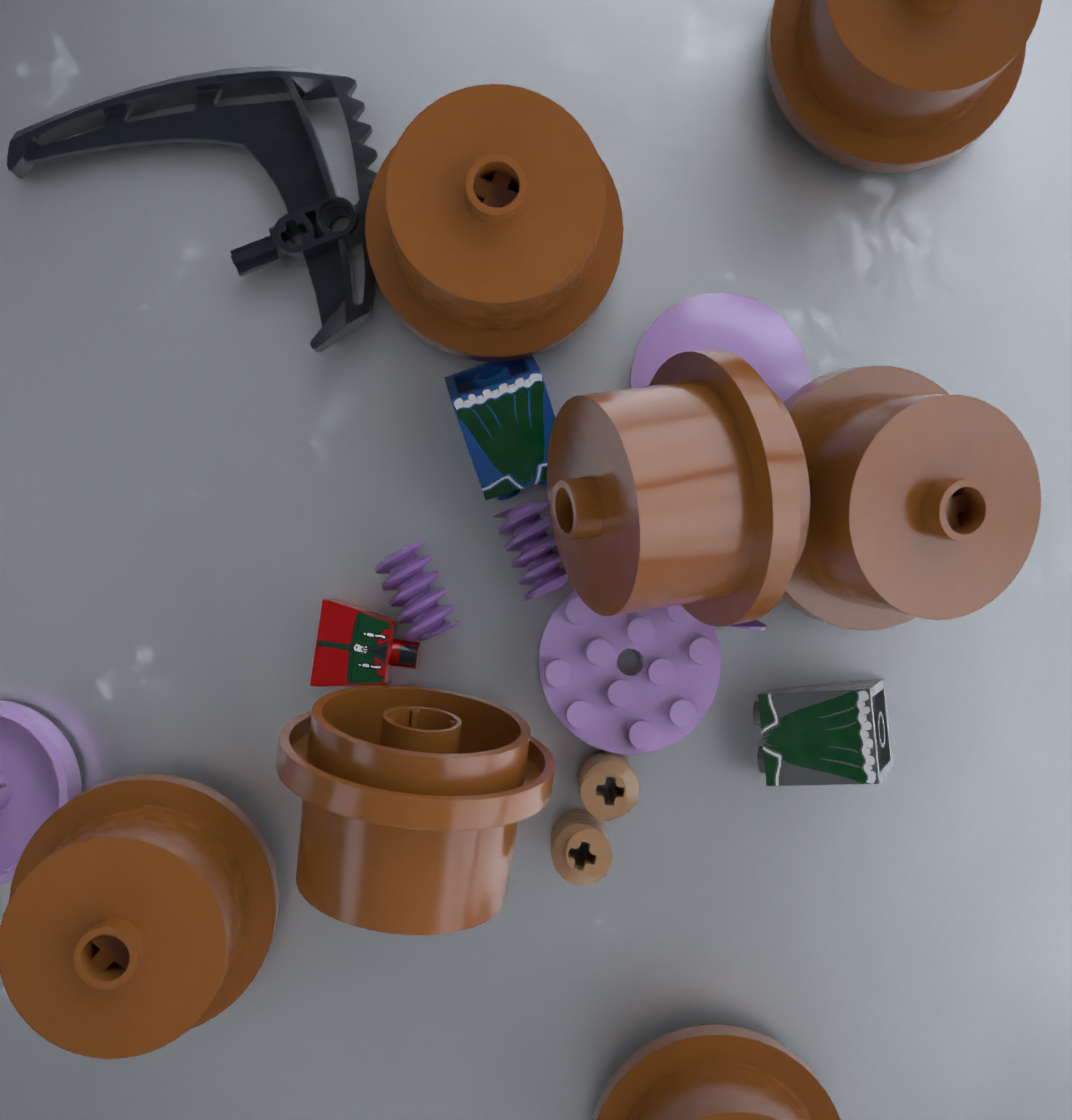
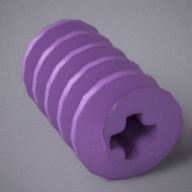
M530 501L493 516V518L508 519L498 528L500 535H514L504 546L506 551H520L521 553L511 562L512 567L527 568V571L518 579L519 585L534 586L524 596L525 601L563 587L569 579L565 568L559 567V564L562 563L559 551H553L552 549L556 545L554 534H546V530L552 526L551 517L540 518L539 516L549 506L548 501Z
M425 541L415 543L386 556L374 568L377 574H391L381 585L384 591H398L389 601V605L391 607H405V610L396 618L397 623H412L413 625L403 635L405 640L423 641L460 624L459 621H445L444 619L454 610L452 604L438 605L437 603L446 594L445 588L430 587V584L439 577L438 571H423V568L432 560L431 555L417 556L415 553Z

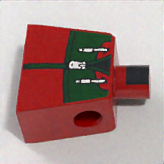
M323 599L310 686L385 685L390 680L392 666L417 669L421 642L396 639L398 623L394 618L339 600Z

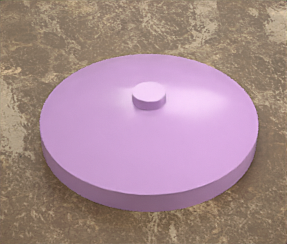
M708 293L697 295L675 304L651 324L635 352L630 370L629 388L649 386L655 373L665 361L678 353L686 351L723 349L740 356L756 370L766 385L776 393L783 403L797 390L809 383V370L799 339L787 322L775 311L759 301L746 296L732 293Z

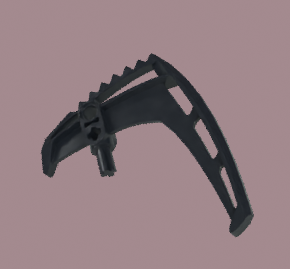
M275 66L231 68L185 75L140 86L63 112L16 131L10 140L7 167L19 179L25 178L36 163L129 146L210 142L244 147L271 177L281 194L288 213L279 218L275 226L269 228L270 236L230 251L231 259L236 266L238 274L244 276L282 261L285 267L292 264L307 265L322 323V328L310 342V346L315 352H321L349 336L372 315L377 281L370 264L366 246L365 220L369 194L377 175L376 172L368 168L376 160L378 154L375 149L364 145L373 130L371 125L357 121L364 112L365 105L362 101L351 97L357 88L356 80L351 77L309 68ZM290 93L293 100L216 106L219 99L253 95ZM338 97L347 123L354 156L359 201L355 205L346 198L338 196L320 140L302 102L304 100ZM197 103L193 111L128 122L129 117ZM105 125V126L102 127L101 129H97V130H94V131H91V132H87V133H84V134H81V135H77V136L71 137V136H73V135H76V134H79V133H82V132L91 130V129H93V128H96V127ZM345 216L350 218V223L345 229L341 231L330 230L331 223L337 217ZM297 234H303L301 236L302 243L298 246H294V236H296ZM358 243L363 244L365 270L363 302L360 305H357L354 269L350 251Z

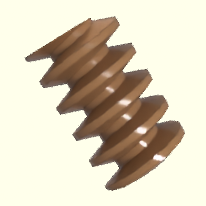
M598 750L588 755L580 764L579 771L577 772L578 788L581 801L591 815L608 822L625 815L634 807L639 796V783L624 756ZM606 777H613L614 781L609 783L608 789H601L600 786L606 783Z
M586 809L567 811L556 820L551 831V854L556 871L563 879L575 885L585 886L598 882L606 875L612 861V851L604 823L591 815Z

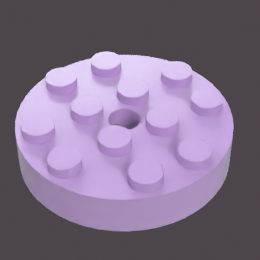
M573 590L558 604L545 625L538 650V674L541 688L549 707L558 720L572 734L585 743L604 751L626 755L644 754L676 743L701 722L713 703L718 690L721 675V652L714 626L700 622L691 616L681 605L613 616H602L592 611L582 601L577 592ZM625 649H630L640 655L638 657L639 666L634 675H625L617 667V657Z
M0 700V884L13 880L19 859L39 827L55 811L81 793V775L72 747L62 732L49 719L22 704Z

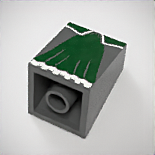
M884 679L775 688L758 694V701H755L753 705V719L756 728H761L763 746L758 748L757 760L759 771L766 774L767 786L879 784L893 768Z

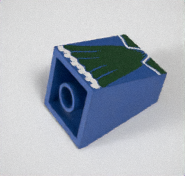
M533 356L515 361L488 362L444 377L485 500L492 498L506 500L516 496L520 489L536 483L540 486L547 485L548 448L555 415L541 370Z

